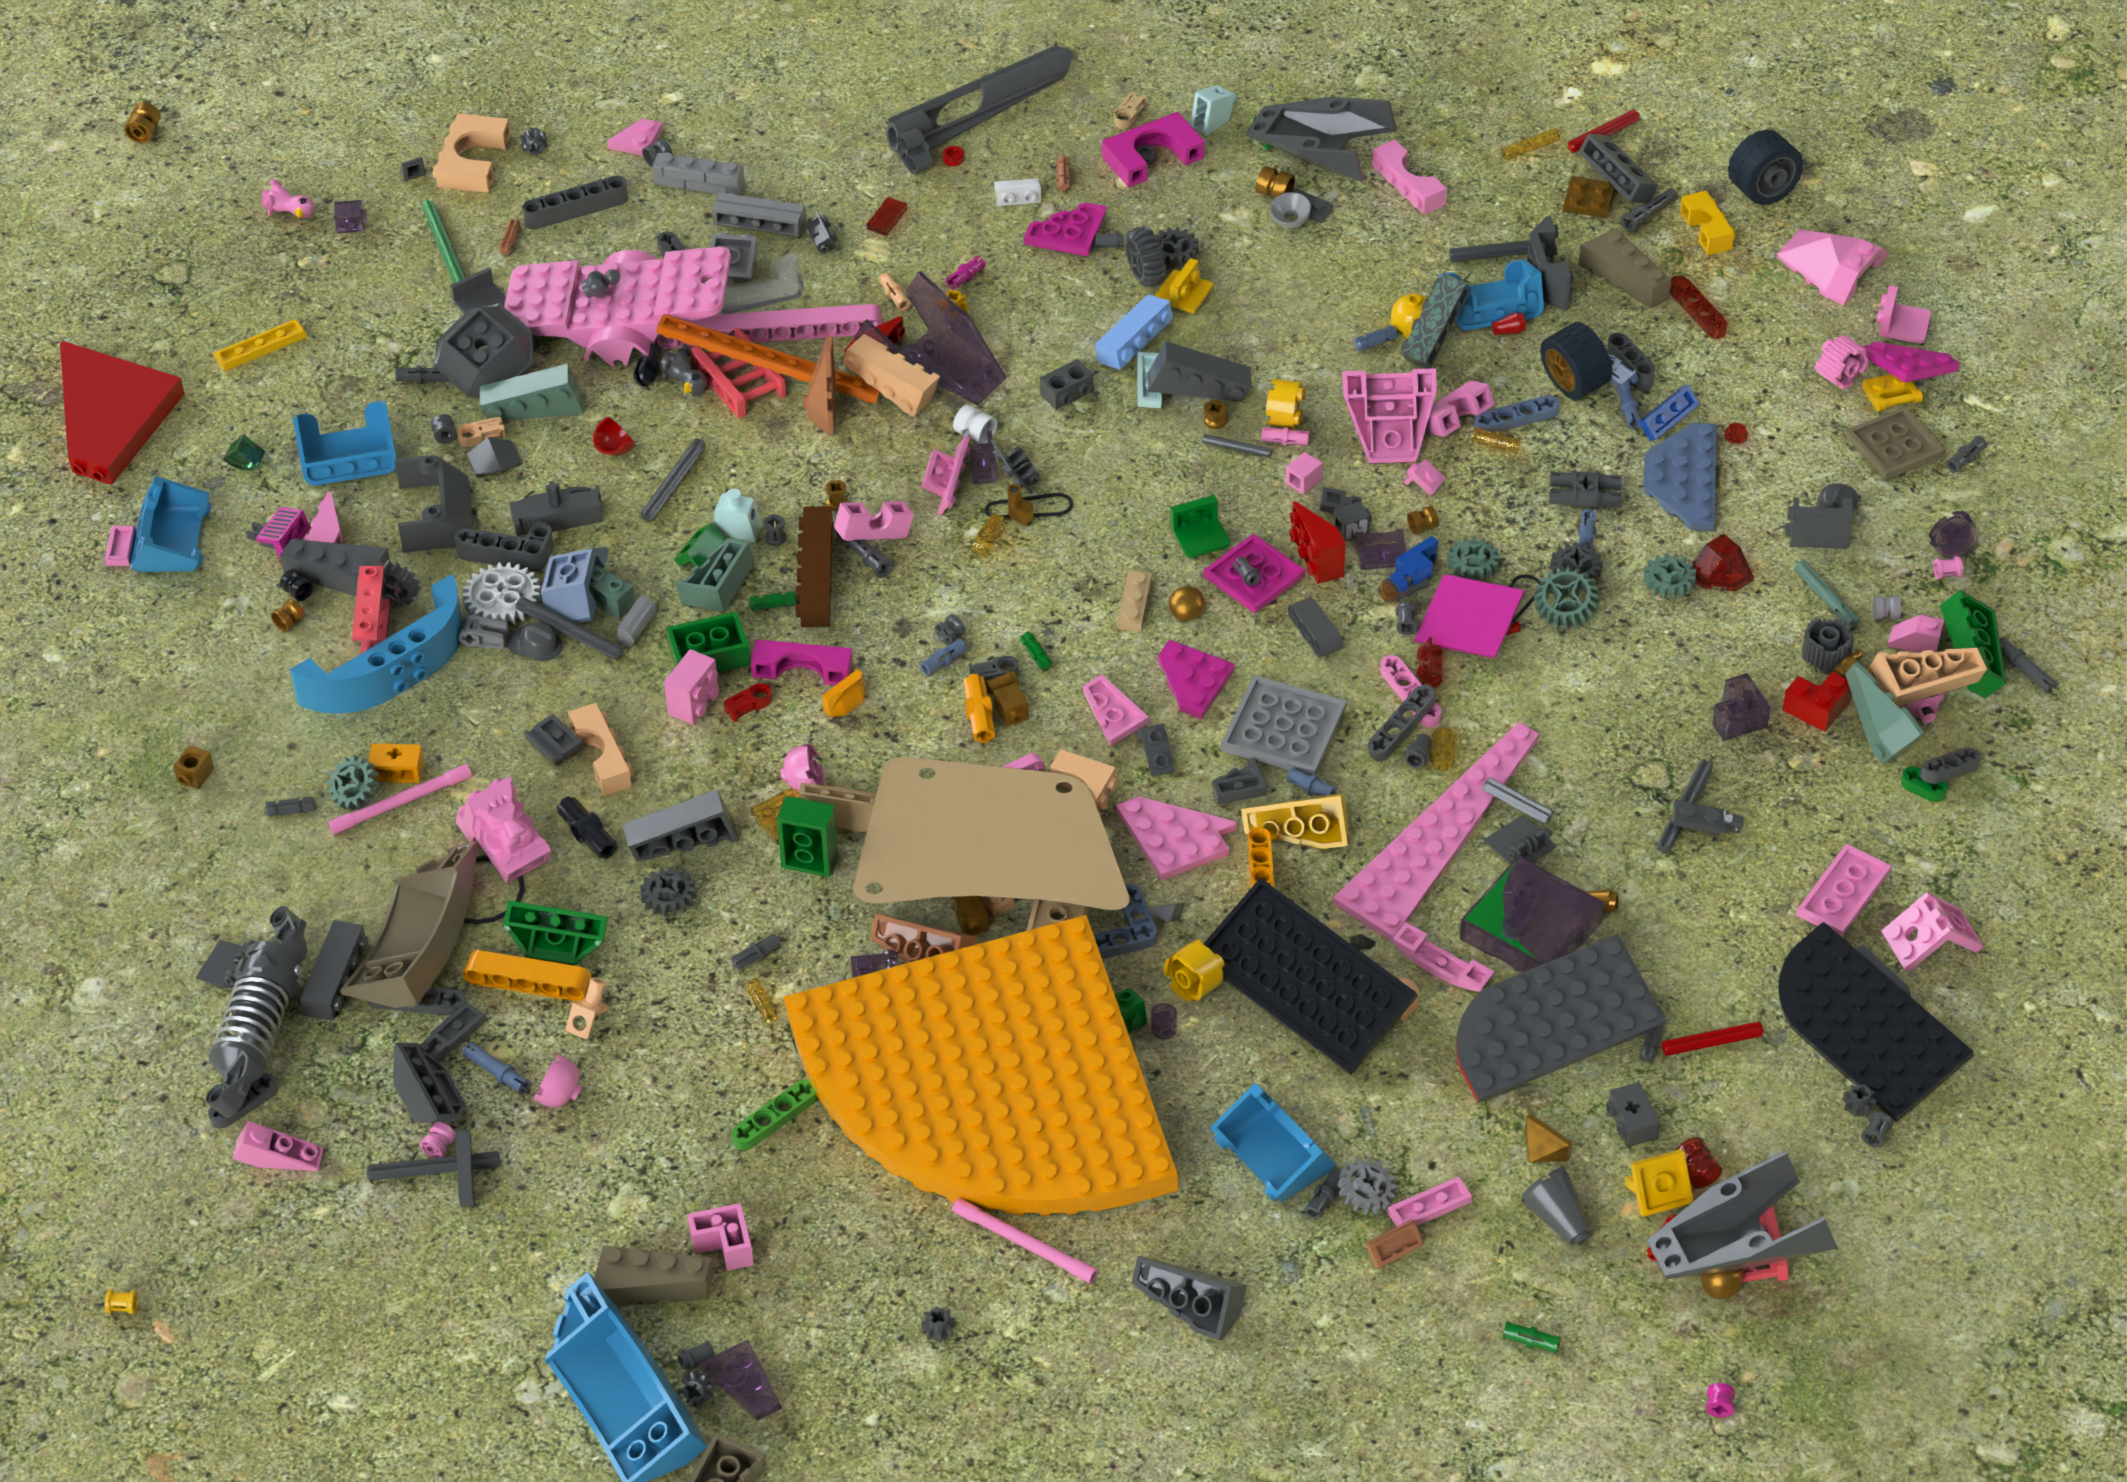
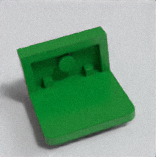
M1215 495L1170 507V528L1187 558L1197 557L1230 547V539L1218 519V500Z

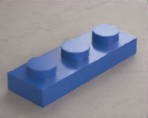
M1685 385L1642 418L1639 423L1649 441H1653L1669 430L1700 403L1690 386Z

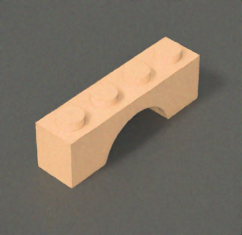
M597 703L569 711L568 715L572 732L583 741V745L597 747L603 752L593 762L595 780L603 796L631 788V777L634 776L630 762H625V753L622 746H617L616 744L617 738L614 729L607 726L609 723L605 711L600 712Z

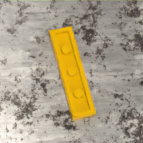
M294 319L216 351L213 354L215 360L225 372L305 339L307 335L298 320Z

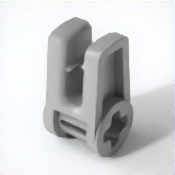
M475 614L465 617L463 622L464 629L460 631L458 637L462 644L469 647L504 648L505 637L509 633L507 622L484 618Z

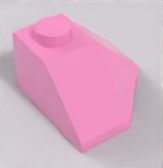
M1920 614L1892 626L1887 646L1915 653H1922L1923 650L1937 652L1945 621L1941 618Z

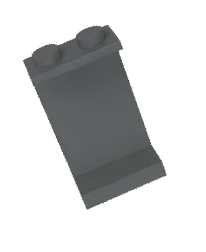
M490 267L450 285L452 301L463 314L473 308L500 303L502 306L505 305L506 296L493 283Z

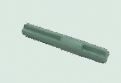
M1805 560L1796 562L1795 572L1839 619L1841 618L1842 621H1846V624H1850V629L1855 628L1860 621L1858 616Z

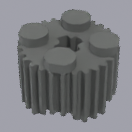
M1814 618V621L1811 620L1807 624V630H1805L1802 659L1806 663H1810V666H1814L1815 669L1819 668L1821 673L1831 674L1838 664L1852 653L1854 635H1852V631H1849L1850 624H1846V621H1842L1841 618L1834 621L1831 619L1829 621L1826 619L1821 621L1820 618Z

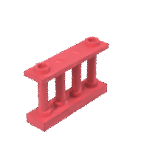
M738 327L734 329L735 337L751 342L747 334L744 335ZM698 346L690 348L692 366L705 374L710 387L738 419L746 415L745 405H747V402L772 390H775L782 399L786 397L785 387L787 382L782 374L763 367L754 366L756 369L732 380L730 378L727 379L725 374L749 363L742 360H733L722 366H716L713 361L726 355L717 352H704ZM761 376L767 381V383L745 393L739 392L736 389Z
M384 565L359 566L352 641H361L360 654L388 638L391 602L390 599H381Z

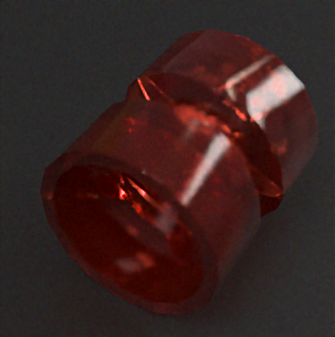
M1694 1137L1688 1139L1676 1148V1150L1681 1149L1685 1153L1690 1184L1693 1188L1707 1187L1714 1183L1722 1174L1720 1164L1714 1155L1710 1154L1711 1151L1702 1138Z

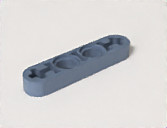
M1546 395L1486 411L1475 416L1474 430L1480 435H1490L1557 416L1560 403L1556 397ZM1530 410L1533 414L1526 415L1522 411ZM1509 416L1512 419L1506 421L1502 420L1500 417Z

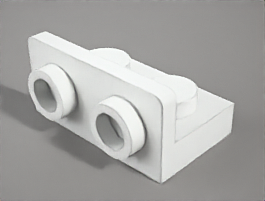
M1038 178L994 182L997 206L1041 203V187Z

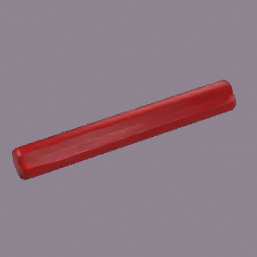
M1632 109L1568 141L1567 148L1572 153L1580 150L1588 134L1609 136L1638 122L1640 114L1635 109Z
M1757 1021L1664 1040L1662 1042V1051L1665 1056L1761 1037L1763 1035V1027L1761 1022Z

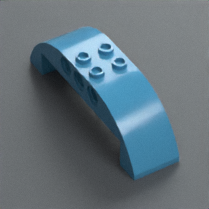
M449 575L431 586L435 606L434 611L328 674L311 658L290 669L296 702L304 708L323 713L339 714L362 711L383 704L438 671L456 652L460 643L458 637L463 629L455 578Z

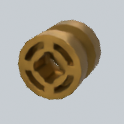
M1431 505L1423 507L1422 511L1418 512L1415 510L1407 514V522L1414 535L1423 533L1425 529L1432 530L1439 526L1437 512Z
M292 598L286 600L282 608H277L271 613L273 623L284 632L291 629L294 622H299L305 617L302 606Z

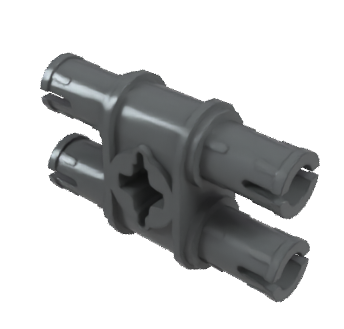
M1577 470L1572 471V473L1550 471L1549 487H1570L1571 490L1550 489L1549 504L1570 505L1573 508L1591 507L1595 510L1599 506L1621 508V492H1600V489L1621 491L1622 475H1604L1598 471H1595V473L1577 472Z

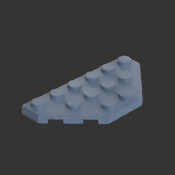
M1692 423L1645 452L1643 493L1648 497L1653 496L1657 499L1663 509L1672 516L1677 515L1681 518L1683 525L1690 530L1714 531L1717 424Z

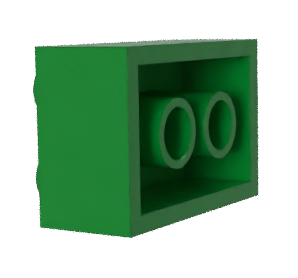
M737 611L666 627L668 648L675 667L690 649L715 659L718 673L751 665L749 644Z
M786 796L777 816L781 868L830 877L839 855L835 806L823 802Z

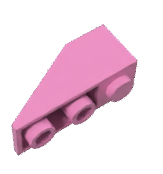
M327 492L324 501L321 500L319 512L312 519L311 530L309 534L305 535L304 540L343 544L331 492Z
M248 1121L238 1136L233 1159L258 1168L318 1171L324 1147Z

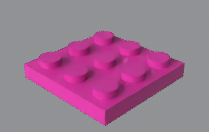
M1253 533L1204 569L1203 577L1256 614L1304 578L1305 569ZM1245 557L1253 568H1257L1260 571L1261 578L1256 585L1250 586L1243 582V577L1233 567L1234 562L1241 566L1236 561L1237 558Z

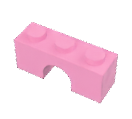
M1469 381L1434 403L1426 426V433L1445 437L1461 427L1459 417L1468 414L1479 415L1494 406L1489 384Z
M904 501L883 502L880 512L874 517H871V514L862 502L840 503L834 527L842 539L847 541L861 539L895 540L897 538H907L914 514Z

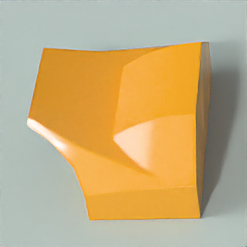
M855 670L822 695L824 713L830 717L844 716L864 702L866 690L863 673L860 670Z

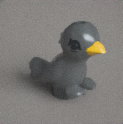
M683 344L676 354L667 352L660 366L664 371L662 373V380L672 377L683 382L684 393H691L693 395L703 393L707 388V377L700 370H692L689 358L691 357L690 348L693 347Z

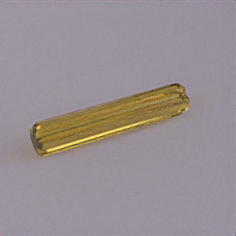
M1554 128L1508 145L1501 149V155L1505 160H1509L1560 140V132Z

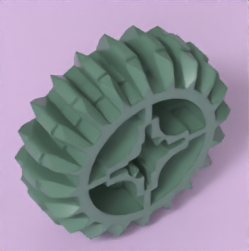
M1567 566L1564 572H1561V569L1558 567L1556 569L1557 574L1549 571L1548 579L1542 577L1540 580L1541 585L1536 586L1537 593L1534 595V601H1536L1535 609L1539 611L1541 619L1545 618L1547 625L1554 622V628L1557 629L1560 625H1563L1565 631L1568 629V625H1573V628L1576 630L1578 628L1577 623L1580 622L1585 626L1587 623L1586 618L1593 619V612L1598 611L1597 603L1600 602V596L1597 594L1599 593V588L1594 586L1595 580L1593 578L1588 579L1589 574L1587 572L1580 575L1578 567L1574 572H1571L1569 566ZM1581 589L1587 595L1584 603L1580 602L1578 597ZM1550 593L1556 599L1553 608L1547 601Z

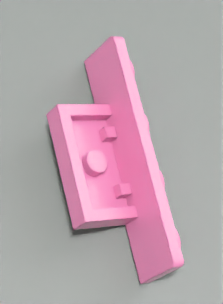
M966 435L957 446L954 458L934 449L928 461L921 487L942 497L937 514L940 516L946 508L950 509L956 498L953 492H956L961 480L958 479V476L961 475L965 467L963 459L967 457L970 451V447L967 446L970 437Z

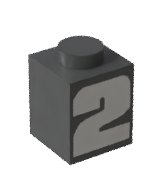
M1360 501L1334 509L1333 525L1337 527L1344 541L1369 533L1372 517L1369 510L1365 509Z

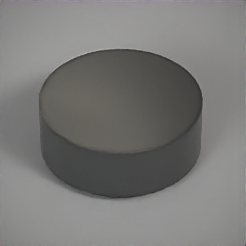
M1143 145L1136 149L1148 165L1155 163V148Z

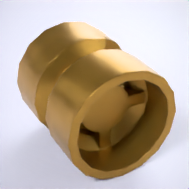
M137 103L124 126L126 136L136 143L149 142L161 119L159 110L150 103Z
M1264 166L1256 181V193L1265 196L1273 195L1275 199L1281 194L1293 192L1296 177L1284 171L1278 173L1277 169Z

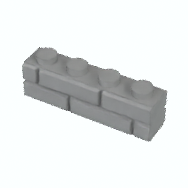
M665 152L657 154L652 166L654 185L713 194L720 192L741 195L745 185L743 165H737L732 162L723 163L713 161L712 159H697L691 156H677Z
M719 192L712 207L713 224L800 237L802 228L806 223L805 205H799L798 203H786L777 200H766L752 196L746 197Z

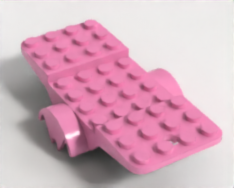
M718 246L665 252L664 259H657L643 251L623 250L610 255L603 265L580 267L578 260L519 265L511 273L504 307L531 329L533 335L567 337L578 345L586 347L584 361H589L590 353L593 350L611 367H615V360H621L623 365L627 366L633 347L638 349L644 356H649L651 341H654L658 336L656 329L663 314L690 322L710 317L720 312L724 304L731 253L728 248ZM612 269L620 273L619 283L609 285L608 293L605 297L598 298L593 296L588 298L584 294L581 283L587 279L589 273L599 271L605 275L608 270Z

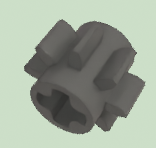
M537 127L526 129L524 135L520 136L523 151L528 150L530 155L540 154L544 147H548L545 131L540 133Z
M1852 1084L1850 1092H1844L1842 1101L1845 1102L1844 1110L1849 1111L1854 1117L1864 1115L1868 1117L1869 1110H1875L1876 1107L1875 1091H1871L1865 1084L1856 1086Z
M936 1306L930 1312H924L925 1321L921 1322L922 1331H927L928 1340L933 1339L942 1342L947 1337H953L952 1328L956 1327V1319L950 1318V1309L944 1310Z
M694 1369L690 1376L685 1375L681 1379L685 1386L679 1393H684V1396L687 1398V1404L693 1401L697 1402L698 1406H701L705 1399L710 1400L714 1396L710 1389L716 1383L710 1380L708 1371L704 1374H698L697 1369Z

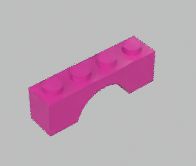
M756 640L751 657L752 677L776 680L783 672L789 669L804 667L820 674L824 684L837 685L852 673V648Z

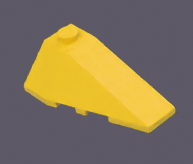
M1345 793L1241 809L1245 834H1248L1253 828L1263 827L1270 832L1271 839L1273 840L1277 839L1320 849L1348 846V814Z

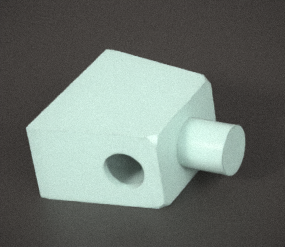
M1219 85L1196 91L1190 126L1204 136H1208L1230 120L1232 106L1238 102L1236 94L1227 91Z
M730 489L727 493L721 494L715 509L713 525L724 537L756 542L762 528V522L755 500L750 497L741 496V492L738 489Z

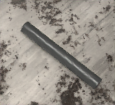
M1204 434L1202 443L1268 458L1272 454L1271 448Z

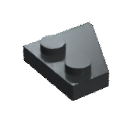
M1255 758L1248 760V766L1241 770L1234 768L1226 775L1212 781V790L1218 804L1267 795V787Z

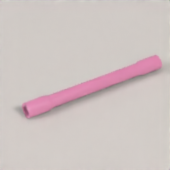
M467 764L461 765L445 772L441 776L372 805L328 821L329 828L332 834L336 835L363 821L432 792L460 783L472 777L470 768Z
M960 1197L955 1201L952 1212L982 1225L1064 1268L1070 1274L1089 1284H1092L1096 1279L1098 1269L1064 1254L982 1211L978 1206Z

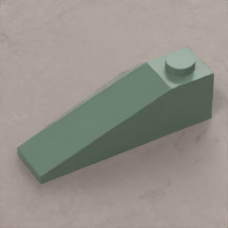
M1859 662L1854 663L1845 675L1869 746L1872 748L1874 756L1885 765L1907 752L1924 734V731L1905 707L1900 709L1893 702L1894 696L1889 692L1883 693L1879 689L1878 681Z

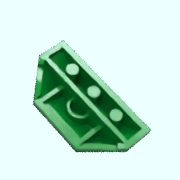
M508 900L503 926L525 956L577 965L604 942L608 916Z

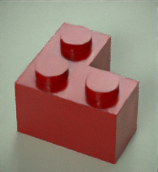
M1831 672L1825 681L1818 686L1797 676L1785 691L1782 710L1826 732L1851 701L1852 693L1846 678Z

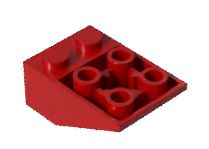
M1294 501L1292 512L1290 513L1292 529H1289V536L1291 542L1297 545L1299 557L1305 560L1308 574L1310 576L1313 575L1317 584L1344 577L1346 543L1339 530L1325 519L1297 501Z

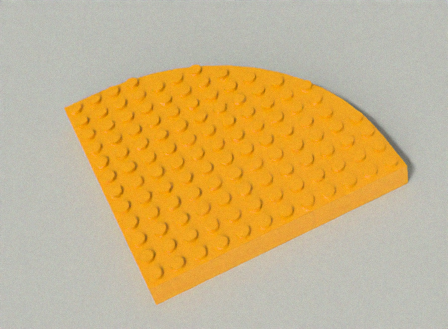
M1087 915L783 997L787 1017L807 1078L816 1091L819 1101L822 1102L828 1111L829 1116L833 1121H836L846 1137L865 1151L866 1156L874 1158L888 1172L898 1178L900 1176L905 1178L922 1191L930 1194L932 1192L937 1193L953 1203L960 1197L981 1207L985 1211H989V1209L1003 1210L1005 1214L1024 1216V1213H1040V1216H1050V1213L1074 1215L1077 1214V1211L1092 1210L1093 1213L1179 1191L1178 1174Z

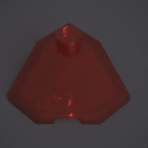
M1725 534L1708 542L1692 562L1693 569L1696 570L1695 583L1704 589H1712V586L1726 587V591H1738L1754 581V576L1741 547Z

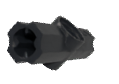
M567 796L563 798L557 806V813L570 826L576 840L579 843L585 842L598 858L607 859L611 857L617 849V843L604 830L597 814L594 812L589 813L575 797Z

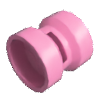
M435 1122L429 1130L430 1134L425 1136L420 1142L422 1151L431 1158L443 1157L447 1151L446 1147L451 1145L456 1139V1133L450 1126L442 1122Z

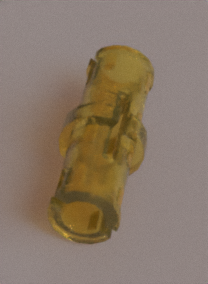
M1477 427L1473 430L1475 434H1472L1471 442L1489 445L1494 450L1500 448L1516 454L1519 450L1517 446L1520 447L1521 439L1501 435L1499 431L1493 433Z

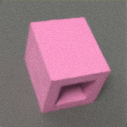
M1306 452L1302 453L1286 466V484L1304 495L1322 480L1323 463Z

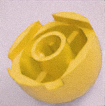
M1411 293L1398 298L1392 306L1390 325L1394 326L1396 330L1403 332L1404 337L1409 338L1412 333V325L1417 318L1419 319L1422 313V306L1427 297Z

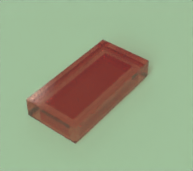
M887 197L868 221L867 230L887 236L907 211V203Z

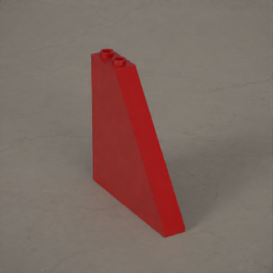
M62 341L60 343L63 397L67 454L71 471L77 475H83L112 485L183 397L184 389L181 377Z

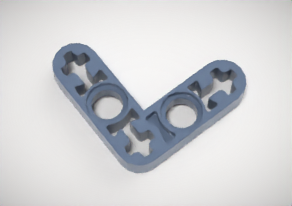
M1125 885L1128 894L1134 898V904L1131 905L1129 898V904L1122 908L1128 926L1093 934L1102 959L1150 948L1156 944V926L1151 914L1148 912V906L1142 891L1136 885ZM1142 913L1145 917L1137 920L1133 919L1131 915ZM1117 938H1125L1128 942L1126 944L1119 945L1116 944L1114 940Z

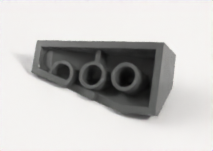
M1142 1256L1137 1257L1132 1283L1153 1300L1159 1301L1171 1310V1314L1176 1318L1180 1317L1189 1324V1328L1194 1332L1217 1340H1223L1241 1313L1247 1288L1246 1284L1221 1276Z

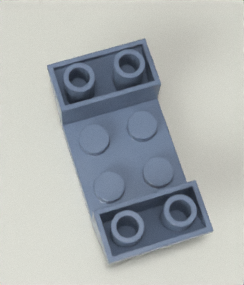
M591 548L550 556L541 589L543 606L574 623L591 621L596 601L588 588L593 568L596 565L605 568L609 552L608 548Z

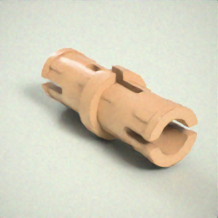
M889 272L881 274L878 281L886 290L885 293L888 299L893 300L899 311L907 310L911 302L903 293L902 286L896 283Z

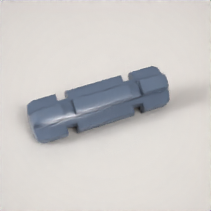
M1392 325L1385 327L1384 331L1380 329L1366 334L1365 337L1355 338L1354 345L1358 351L1365 350L1367 346L1370 348L1386 342V339L1388 341L1397 337V330Z

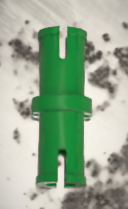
M1509 1321L1506 1322L1502 1337L1526 1344V1348L1532 1349V1347H1536L1557 1354L1561 1342V1337L1538 1331L1537 1327L1532 1326L1528 1328L1510 1323ZM1520 1333L1543 1339L1544 1341L1540 1342L1534 1339H1530L1521 1336Z

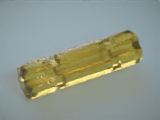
M755 978L745 983L746 990L752 996L751 999L759 1012L762 1013L763 1019L768 1023L776 1020L778 1017L777 1011L771 1005L772 1002L764 989L761 988L760 982Z

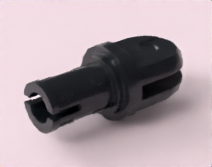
M651 344L649 356H643L638 359L633 377L640 386L651 385L659 371L658 358L662 348L657 344Z

